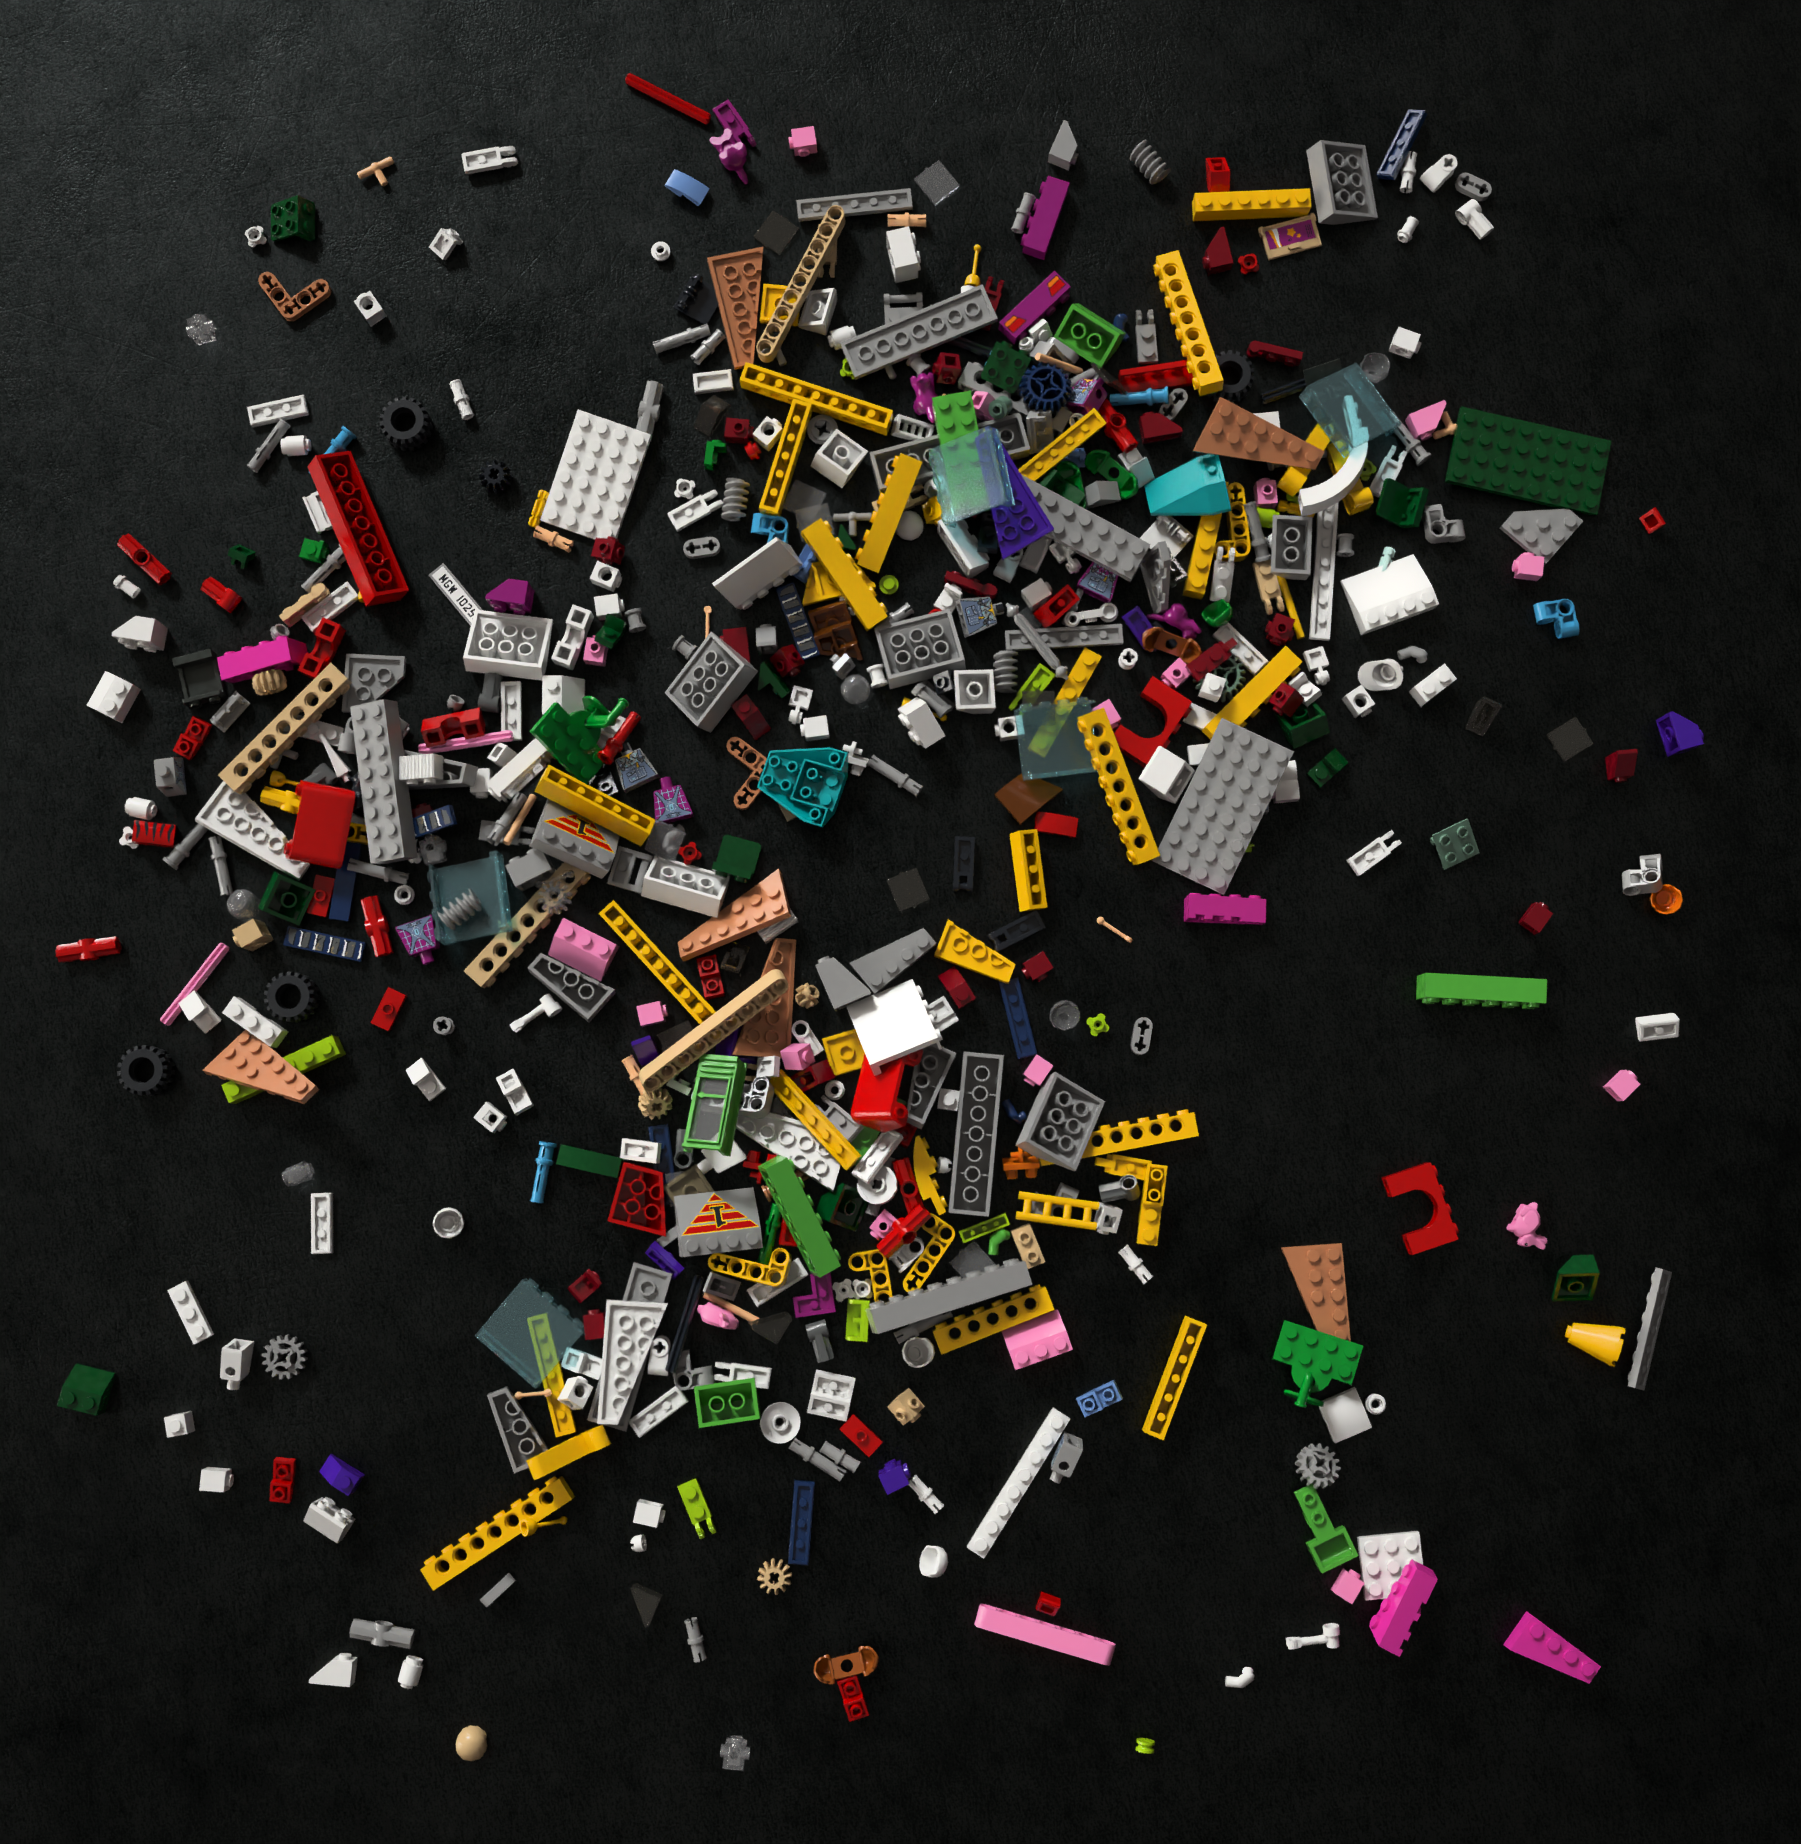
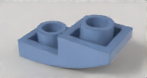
M675 169L664 185L679 197L683 195L697 206L701 204L710 189L696 179Z
M1115 1380L1076 1398L1084 1417L1101 1411L1104 1407L1123 1399Z

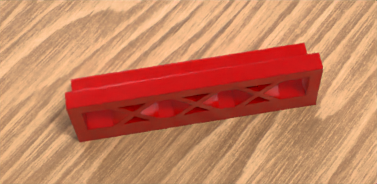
M1188 360L1120 370L1118 375L1120 394L1142 392L1148 388L1153 390L1164 389L1166 386L1169 389L1193 386V375L1188 372L1186 365Z

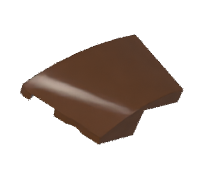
M846 600L808 612L815 631L814 640L820 655L830 656L837 654L839 657H842L845 653L849 657L863 660L860 643Z
M1023 772L1001 788L994 796L1021 825L1063 789Z

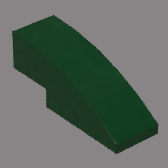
M561 1144L556 1164L619 1178L624 1159Z

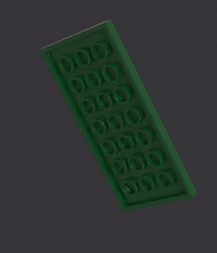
M1461 406L1445 482L1559 509H1570L1572 512L1595 517L1598 514L1611 441Z

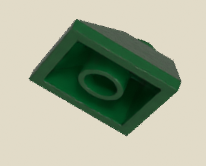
M841 1183L834 1188L833 1192L829 1191L821 1197L815 1213H818L822 1219L856 1232L868 1202L860 1196L856 1188Z
M1573 1255L1562 1266L1557 1274L1552 1301L1593 1300L1600 1274L1594 1255Z

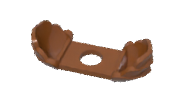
M1161 627L1150 628L1142 636L1145 650L1153 652L1156 648L1180 657L1186 664L1202 654L1201 647L1194 639L1180 637L1164 631V628ZM1169 639L1177 641V645L1172 649L1167 648L1165 645Z
M860 1646L858 1648L859 1652L836 1658H830V1655L826 1654L816 1660L814 1674L820 1682L826 1684H835L837 1679L862 1673L864 1676H868L876 1669L879 1657L873 1648L869 1646ZM844 1660H850L853 1663L851 1671L844 1672L841 1669V1664Z

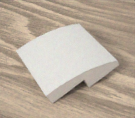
M816 1369L807 1413L847 1421L856 1378Z
M1355 1387L1322 1400L1324 1407L1319 1406L1334 1443L1372 1428Z

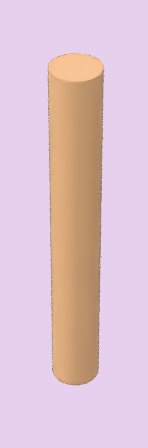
M1037 353L1035 356L1037 361L1045 364L1049 363L1051 366L1056 364L1057 368H1063V370L1076 375L1083 373L1082 368L1041 353Z
M529 795L503 840L505 845L509 846L536 801V795Z
M704 1293L703 1298L754 1325L760 1319L718 1296Z

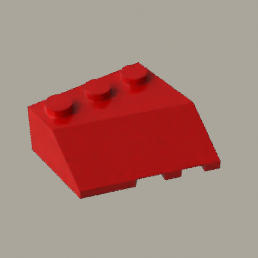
M624 1161L608 1222L666 1237L663 1172Z

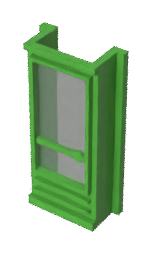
M704 1054L699 1058L684 1142L682 1143L683 1151L692 1153L693 1148L718 1150L723 1156H731L748 1064L743 1063L737 1056Z

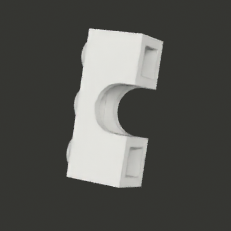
M572 605L566 620L565 635L562 641L557 642L551 657L555 664L570 670L574 669L594 619L591 611Z
M234 996L222 1013L268 1046L277 1048L288 1031L273 1020L258 1013L256 1008L242 998Z

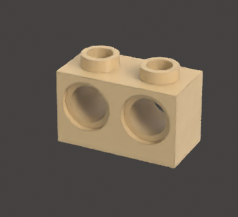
M251 919L232 930L235 935L233 936L235 944L250 951H254L274 940L266 924L256 919Z
M1029 1223L1010 1231L1021 1259L1026 1262L1028 1269L1045 1262Z

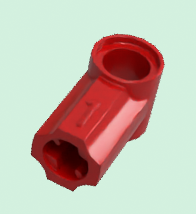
M211 576L202 583L200 589L217 601L216 603L229 613H232L243 599Z

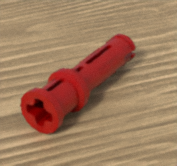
M630 712L613 738H609L604 749L597 753L598 758L603 763L611 765L616 754L622 751V744L641 720L640 716L636 718L637 713Z

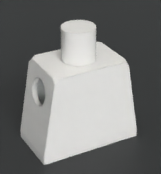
M718 1133L711 1141H717ZM733 1140L731 1156H723L718 1150L702 1149L701 1152L706 1158L697 1166L703 1174L712 1168L719 1174L746 1160L747 1156L735 1140Z
M234 1338L222 1348L220 1378L228 1380L227 1389L238 1390L240 1388V1381L249 1374L254 1341Z

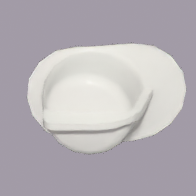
M1393 659L1370 661L1360 667L1358 680L1364 688L1372 691L1396 689L1403 681V666H1400Z

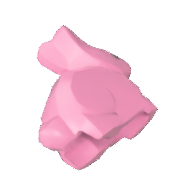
M1535 1202L1528 1205L1520 1204L1511 1224H1508L1507 1230L1519 1237V1246L1529 1247L1535 1245L1537 1248L1544 1250L1547 1238L1535 1233L1540 1226V1215L1537 1211L1538 1204Z
M708 1302L697 1307V1312L701 1315L702 1321L707 1324L735 1330L738 1327L739 1321L734 1317V1314L714 1303Z

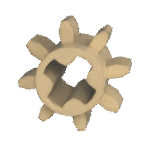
M806 983L796 988L798 993L795 995V1000L799 1006L808 1009L819 1003L817 1000L819 991L814 985Z

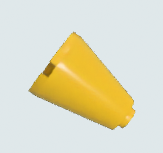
M1573 1323L1572 1326H1567L1565 1337L1568 1338V1343L1607 1365L1615 1367L1614 1361H1618L1624 1341L1620 1337L1621 1334H1625V1328Z

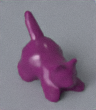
M726 128L722 136L711 137L709 141L720 153L719 158L725 168L730 171H736L742 182L748 184V178L743 169L747 150L743 143L735 142L732 131Z
M930 372L927 375L921 373L918 377L912 376L910 381L916 394V400L913 405L914 411L917 415L927 414L930 422L934 423L932 397H938L934 388V374Z
M1174 603L1163 615L1152 613L1146 616L1147 619L1166 622L1181 630L1183 638L1195 639L1197 633L1200 634L1202 632L1196 622L1188 618L1187 610L1180 603Z

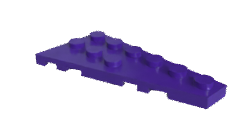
M992 428L978 436L975 442L1002 560H1005L1053 532L1054 528Z

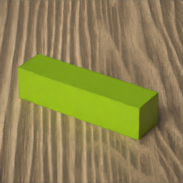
M1006 1213L960 1230L959 1234L963 1243L1006 1227L1010 1223Z

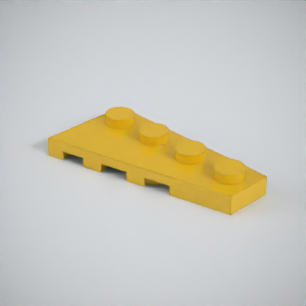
M949 919L934 954L936 958L1009 984L1016 965L995 950L993 951L987 947L982 941L975 939L964 929L956 926Z

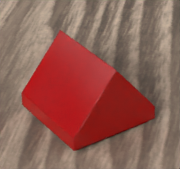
M1656 507L1639 518L1649 534L1666 524Z
M1041 1591L1036 1610L1055 1616L1060 1608L1061 1600L1058 1597Z

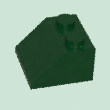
M1315 702L1311 703L1308 707L1301 703L1291 718L1285 714L1280 716L1274 712L1285 738L1294 749L1330 733L1326 714Z
M274 871L258 908L299 926L315 889Z
M78 1363L75 1364L62 1386L57 1406L96 1416L105 1413L116 1373Z

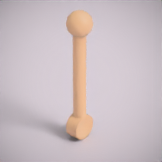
M710 606L704 608L706 614L705 639L709 635L710 613L712 612Z
M1103 917L1097 918L1098 924H1103L1129 943L1133 941L1132 938L1105 922Z
M551 1389L530 1393L516 1392L515 1398L520 1400L522 1397L542 1395L548 1397L552 1392Z

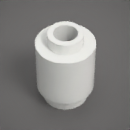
M844 326L830 331V336H827L829 345L834 347L835 350L841 349L840 343L856 337L853 326Z
M305 435L286 436L285 439H281L282 453L288 456L308 455V452L311 451V441Z
M134 797L126 801L125 812L132 817L151 820L157 814V806H155L154 801Z
M408 1655L406 1660L403 1661L398 1677L401 1687L412 1689L413 1686L418 1685L423 1669L422 1658Z

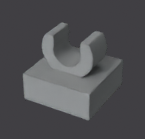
M845 653L841 658L834 654L830 659L833 662L832 669L842 680L855 667L852 659Z

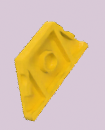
M819 561L811 563L802 601L803 606L840 598L842 594ZM854 563L853 566L855 567V569L857 571L861 570V572L864 574L866 578L864 582L866 583V585L868 587L871 586L873 589H876L875 583L866 576L865 572L861 569L860 566H857V564Z

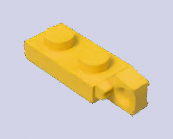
M1107 1154L1106 1159L1096 1157L1095 1165L1105 1167L1104 1172L1119 1176L1133 1175L1136 1179L1144 1180L1147 1163L1152 1164V1161L1116 1154Z

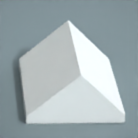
M829 288L810 291L806 298L798 327L827 335L837 303V290Z

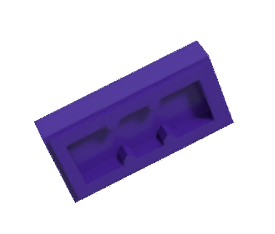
M1136 606L1121 618L1144 649L1142 643L1143 633L1153 628L1140 607Z
M656 1241L645 1252L663 1271L673 1273V1280L684 1269L674 1259V1256Z

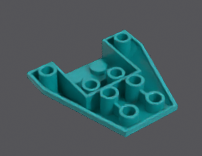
M1206 454L1198 456L1144 485L1151 516H1213L1232 511L1219 455Z
M830 747L769 751L757 788L805 823L823 828L835 814L848 777L849 753Z

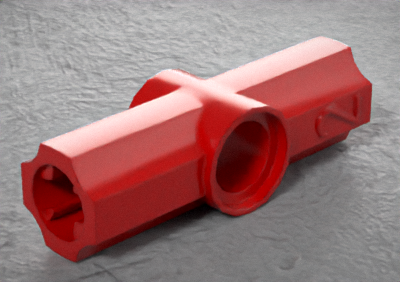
M1105 399L1098 410V413L1107 423L1104 432L1108 437L1115 440L1123 453L1127 454L1137 447L1138 442L1125 425V417L1117 413L1108 399Z
M131 534L123 535L119 539L117 546L159 585L166 583L170 579L172 573ZM148 556L147 560L141 563L142 558Z
M376 895L362 899L361 905L366 919L364 921L365 929L368 936L371 937L375 956L383 957L394 953L388 934L390 932L387 918L383 915L379 897Z
M118 937L82 939L77 943L58 945L55 950L56 957L60 963L76 960H97L102 956L120 954L121 942Z
M907 1156L892 1161V1165L907 1213L909 1214L919 1203L923 1205L909 1157ZM912 1183L915 1188L913 1192L906 1193L903 1190L904 1185Z
M919 1203L905 1218L902 1217L895 1220L891 1226L892 1230L877 1244L878 1250L885 1257L890 1258L903 1244H909L914 1241L917 1236L916 1231L931 1218L930 1212Z

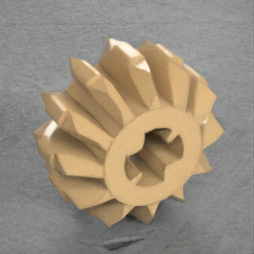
M279 669L267 670L252 677L253 689L260 696L278 693L287 687L286 676Z
M660 1087L654 1092H647L643 1089V1095L638 1098L639 1110L642 1111L645 1117L649 1116L651 1120L655 1116L660 1119L662 1114L667 1115V1110L672 1109V1097L666 1088L662 1089Z
M772 1558L771 1565L765 1561L763 1563L765 1569L759 1568L758 1570L762 1575L758 1576L757 1580L764 1581L760 1588L763 1589L768 1586L766 1592L768 1594L771 1592V1589H774L775 1595H778V1588L785 1592V1585L791 1584V1581L787 1578L792 1577V1572H785L789 1569V1565L787 1564L782 1567V1559L779 1560L778 1564H775V1559ZM772 1572H774V1575L776 1573L779 1574L777 1581H775V1578L774 1580L771 1579Z

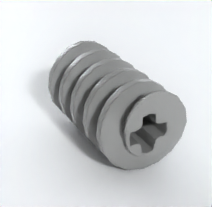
M1143 140L1132 151L1130 160L1135 162L1137 168L1140 167V172L1145 173L1144 177L1149 179V183L1153 185L1163 180L1169 174L1171 168L1164 170L1167 165L1166 162L1160 165L1159 163L1162 158L1158 157L1155 159L1154 157L1157 152L1150 153L1152 146L1149 145L1145 148L1147 140Z
M726 478L725 488L727 490L724 491L725 498L723 503L725 505L722 506L724 513L721 514V518L728 521H740L741 517H746V514L741 512V510L747 509V506L743 505L742 502H748V499L743 497V495L749 494V491L745 490L744 487H750V484L742 479Z
M999 651L994 654L993 659L996 661L993 663V666L997 668L993 670V674L996 676L994 677V683H996L994 690L996 692H1017L1012 689V687L1017 686V683L1013 682L1012 679L1017 678L1018 675L1012 674V672L1018 670V668L1012 666V664L1018 663V660L1013 659L1012 656L1018 655V652Z
M471 888L468 889L469 896L462 893L463 900L458 897L455 898L456 905L449 902L450 909L443 906L444 914L437 911L440 919L451 930L456 929L455 923L459 926L462 925V919L468 921V914L475 916V910L482 911L481 902Z

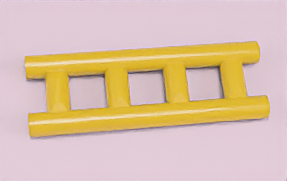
M1019 1191L1018 1199L1024 1200L1023 1212H1016L1017 1220L1096 1230L1097 1222H1091L1092 1210H1099V1202ZM1032 1201L1044 1203L1043 1215L1031 1213ZM1052 1204L1064 1205L1063 1218L1051 1216ZM1072 1207L1084 1208L1083 1220L1071 1219Z

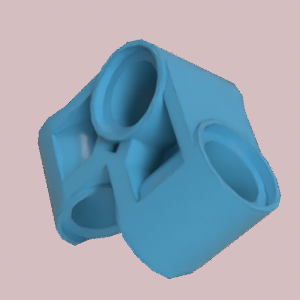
M754 513L751 533L767 535V543L777 537L788 544L789 526L784 517ZM782 523L785 525V528L782 531H777L775 526Z
M1571 600L1544 601L1533 605L1537 625L1554 622L1555 635L1558 639L1579 635V624L1574 604ZM1559 606H1564L1567 610V613H1562L1559 609Z

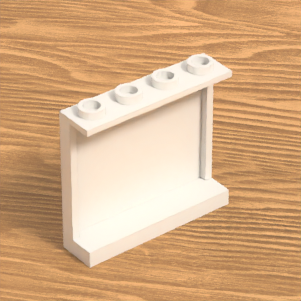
M913 979L846 1006L874 1076L882 1073L880 1065L936 1043L938 1049H942L939 1042L943 1040L939 1029L934 1030L933 1026L936 1023L933 1015L927 1014V1011H930L926 999L921 1000V997H923L922 990L919 985L915 986Z

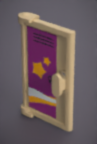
M1311 213L1300 218L1266 227H1259L1258 232L1263 240L1268 260L1322 246L1315 214Z

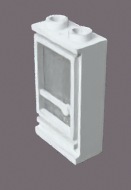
M535 738L487 782L490 787L488 791L499 802L503 800L507 804L509 802L507 799H512L517 792L546 767V763L550 764V759L553 756Z

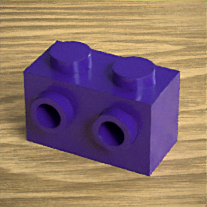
M893 1459L885 1463V1467L879 1470L878 1477L887 1495L910 1484V1469L907 1463L902 1464L901 1460L896 1462Z

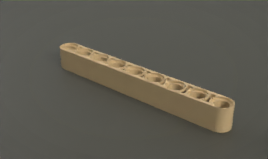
M833 205L827 210L759 339L756 348L759 359L762 362L769 363L776 357L845 226L846 221L842 207ZM833 216H840L837 220L832 219ZM826 232L832 233L830 236L823 235ZM816 249H823L820 253L814 252ZM809 265L815 266L811 270L806 269ZM799 282L806 283L804 286H797ZM792 298L797 299L794 303L788 302ZM782 315L788 316V318L785 320L779 319ZM773 332H779V335L776 337L770 336ZM763 349H770L769 353H762Z
M778 969L769 971L643 1067L639 1072V1078L644 1090L647 1092L658 1090L788 990L789 984L782 971Z

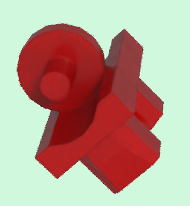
M750 1150L747 1160L743 1163V1167L759 1170L757 1166L763 1164L759 1163L761 1152ZM768 1153L767 1161L777 1155ZM751 1171L750 1177L757 1178L756 1184L761 1185L763 1177L760 1171Z

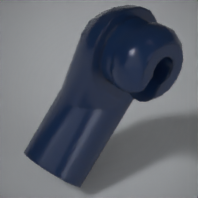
M1118 314L1113 322V325L1125 332V323L1128 321L1127 315ZM1127 333L1121 342L1122 344L1130 338Z
M1010 1099L1001 1103L1007 1116L1015 1123L1021 1125L1023 1122H1026L1027 1116L1025 1112L1017 1113Z

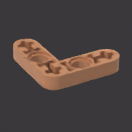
M264 272L258 278L262 289L287 321L299 319L331 294V287L323 279L314 281L291 298L272 273ZM266 279L271 281L274 286L273 289L265 282ZM320 286L324 288V292L319 291ZM312 291L317 296L316 298H314V296L312 295ZM277 293H284V298L281 301L274 299ZM304 296L311 297V301L307 305L301 303ZM295 303H298L301 309H298ZM289 308L294 312L291 315L287 311Z
M732 737L727 742L728 752L753 771L734 796L735 806L740 810H746L762 792L760 789L751 790L749 784L752 780H760V777L755 775L758 773L761 776L762 767L765 765L767 758L741 738ZM739 742V747L744 751L742 757L739 756L741 755L739 750L735 749L732 751V743L736 744ZM754 753L757 756L756 761L748 763L746 761L747 754ZM746 788L747 791L753 794L754 796L751 797L750 795H748L746 798L747 804L745 805L742 803L741 805H739L738 798H743L747 794L744 791V789Z

